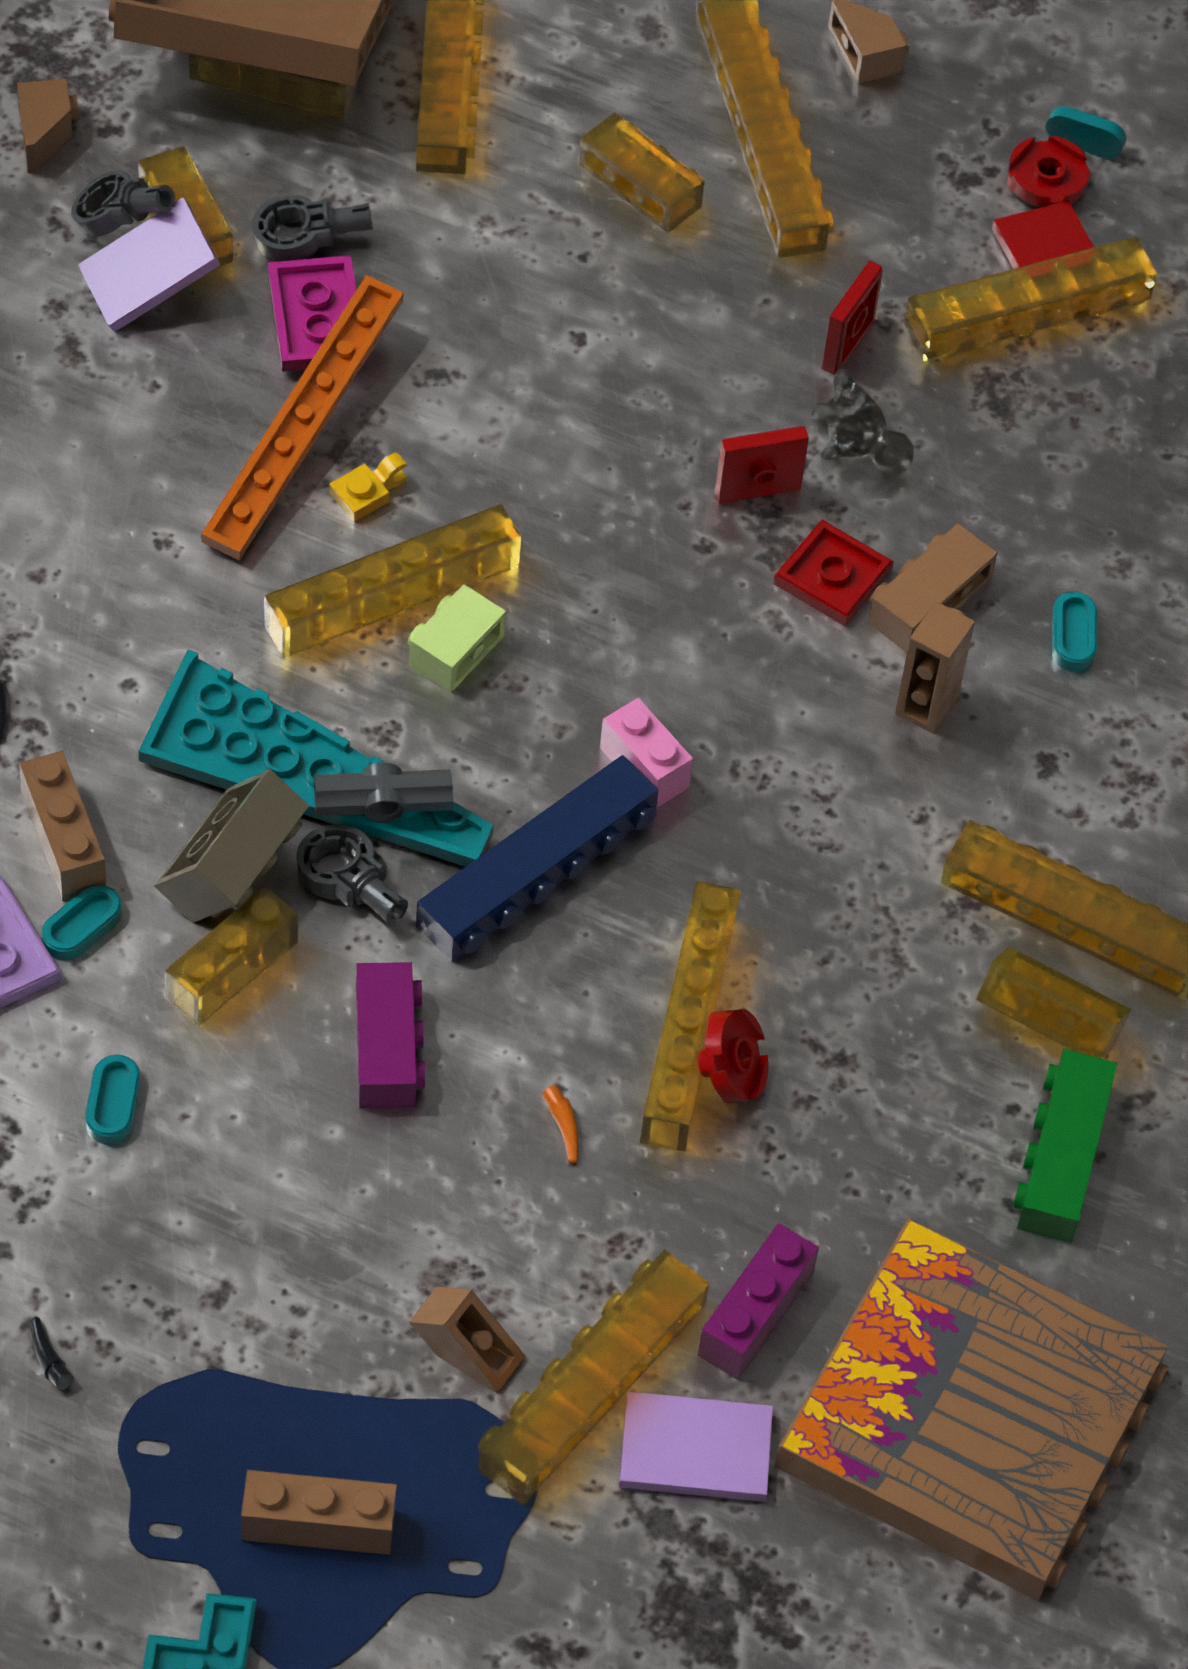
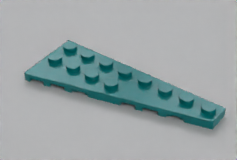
M189 649L138 751L140 762L224 789L271 769L309 805L304 815L332 824L349 825L361 830L366 835L463 866L469 865L486 852L493 835V824L453 802V810L405 812L400 819L386 823L371 821L365 814L316 816L314 775L362 773L367 766L375 763H385V761L376 756L372 758L367 757L350 747L349 740L299 711L293 713L270 700L268 693L259 688L255 691L233 679L232 672L223 667L220 670L199 659L197 652Z

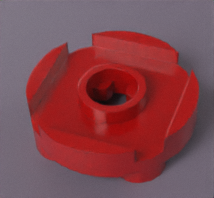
M1048 136V141L1035 142V137L1026 139L1019 143L1011 153L1008 165L1007 187L1022 200L1034 206L1044 207L1069 200L1070 204H1073L1083 196L1088 186L1090 169L1086 165L1087 157L1076 144L1061 137ZM1051 168L1056 172L1054 176L1043 174L1040 170L1048 171Z
M746 1009L712 1012L708 1017L705 1049L701 1050L698 1055L700 1073L705 1078L710 1077L713 1087L726 1104L746 1102L749 1099L759 1097L765 1088L768 1078V1055H760L757 1042L758 1040H765L764 1034L755 1016Z

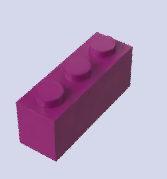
M412 962L356 963L359 1108L415 1107L416 1089H425V1062L416 1061L415 1048L424 1047L423 1020H414V1008H422V980H413Z
M778 1223L702 1328L697 1356L739 1380L814 1274L819 1247Z

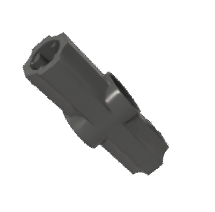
M381 762L367 766L362 773L314 775L316 816L365 814L371 821L386 823L400 819L405 812L453 810L452 773L450 769L402 771L395 764Z

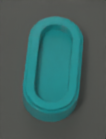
M1067 106L1053 109L1045 124V129L1049 136L1067 139L1081 148L1083 152L1104 159H1112L1119 156L1127 140L1125 131L1117 123Z
M1072 591L1060 595L1054 603L1052 611V656L1054 661L1063 669L1082 671L1093 664L1097 652V607L1088 595Z
M105 885L89 886L48 918L42 927V942L50 956L59 960L74 959L114 928L122 916V904L119 894L111 887Z
M107 1056L96 1064L93 1071L85 1121L90 1137L102 1144H116L125 1140L133 1128L141 1082L138 1065L127 1056Z

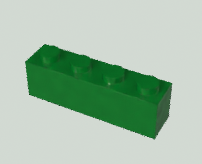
M1063 1048L1059 1065L1049 1063L1043 1091L1051 1092L1049 1104L1039 1102L1033 1130L1041 1132L1039 1143L1029 1142L1022 1168L1031 1171L1029 1182L1019 1181L1012 1209L1021 1211L1017 1229L1072 1243L1083 1206L1117 1062Z

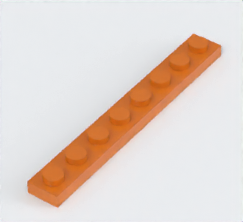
M368 275L364 277L201 533L202 543L240 561L403 303L404 292Z

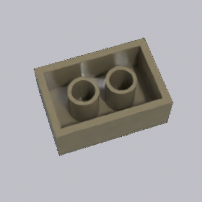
M271 769L227 788L154 887L193 923L209 916L216 918L231 907L234 910L240 908L252 895L254 889L250 885L256 877L264 875L277 861L278 856L275 854V851L281 843L288 842L300 830L302 822L299 819L309 805Z

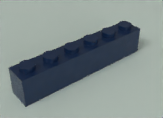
M621 755L417 901L416 926L451 962L463 953L470 954L476 951L489 934L499 927L504 929L510 926L519 917L520 912L532 903L539 904L546 900L558 884L568 877L574 879L586 869L590 861L601 853L609 854L621 843L623 837L634 829L641 830L648 826L657 813L659 789L624 755Z

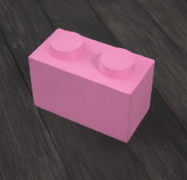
M639 697L603 718L600 749L611 762L624 755L659 789L657 808L689 789L693 764L692 756Z

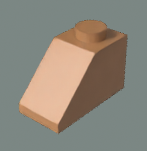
M832 0L828 27L857 83L902 73L905 55L909 53V43L906 34L898 30L892 17L849 0Z
M66 79L17 83L19 115L28 173L37 172L73 137L72 120L79 119L77 95H69Z
M436 1287L409 1321L436 1356L491 1391L499 1392L526 1356L472 1289Z

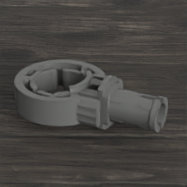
M122 170L111 171L93 180L80 192L73 203L71 215L86 235L91 237L104 236L122 225L133 224V218L136 222H140L148 216V213L171 211L170 206L175 205V194L168 185L149 187L148 183L142 178L132 179L127 172Z
M282 195L268 200L259 207L252 220V229L258 250L265 257L277 262L303 260L314 254L319 247L333 245V239L336 238L337 234L373 230L369 203L332 209L331 205L328 206L327 200L313 202L309 198L300 195ZM277 216H279L280 221L296 219L303 222L302 231L296 234L295 237L281 238V244H278L276 235L271 233L272 228L277 224L275 219Z
M331 824L313 830L300 842L296 854L298 874L304 887L311 893L324 898H339L347 906H351L354 903L357 905L367 904L389 924L396 923V918L391 913L395 914L399 919L406 913L408 901L383 882L386 878V867L375 859L372 842L364 832L349 825ZM341 844H345L346 852L354 856V859L349 864L340 868H334L333 871L322 870L316 863L327 852L340 851ZM308 859L310 860V868L312 872L306 867V862Z

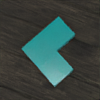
M206 1593L199 1640L148 1634L142 1669H247L257 1608L256 1599Z

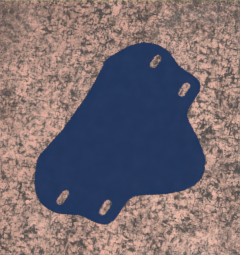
M206 1369L161 1384L137 1399L122 1422L118 1439V1456L130 1488L128 1529L133 1547L147 1557L195 1563L208 1570L222 1595L256 1599L257 1608L251 1646L261 1657L278 1669H328L341 1663L365 1644L394 1612L413 1595L433 1592L476 1597L494 1589L503 1570L510 1538L533 1507L539 1486L538 1464L529 1444L513 1427L472 1401L465 1399H388L284 1386L221 1369ZM140 1440L161 1441L167 1443L170 1446L169 1453L162 1456L143 1454L137 1451L136 1444ZM247 1470L397 1484L390 1555L242 1541L241 1513ZM491 1482L512 1484L518 1488L519 1493L515 1498L495 1497L488 1495L485 1492V1487ZM154 1522L176 1524L182 1528V1535L174 1539L156 1537L149 1533L148 1528ZM452 1559L476 1561L482 1565V1571L478 1575L453 1573L448 1569V1564Z

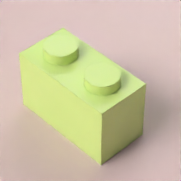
M463 584L453 596L447 595L441 600L435 615L426 624L420 623L412 631L408 639V645L410 646L409 666L451 693L504 637L506 611Z

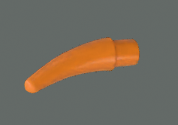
M552 1085L545 1089L541 1096L548 1105L549 1112L562 1133L568 1161L574 1164L578 1161L579 1150L576 1118L569 1099L564 1097L557 1085Z

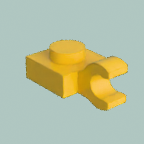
M397 452L385 457L373 472L364 463L330 483V494L355 523L390 502V492L388 490L400 486L407 480V476L402 471V469L407 467V463Z

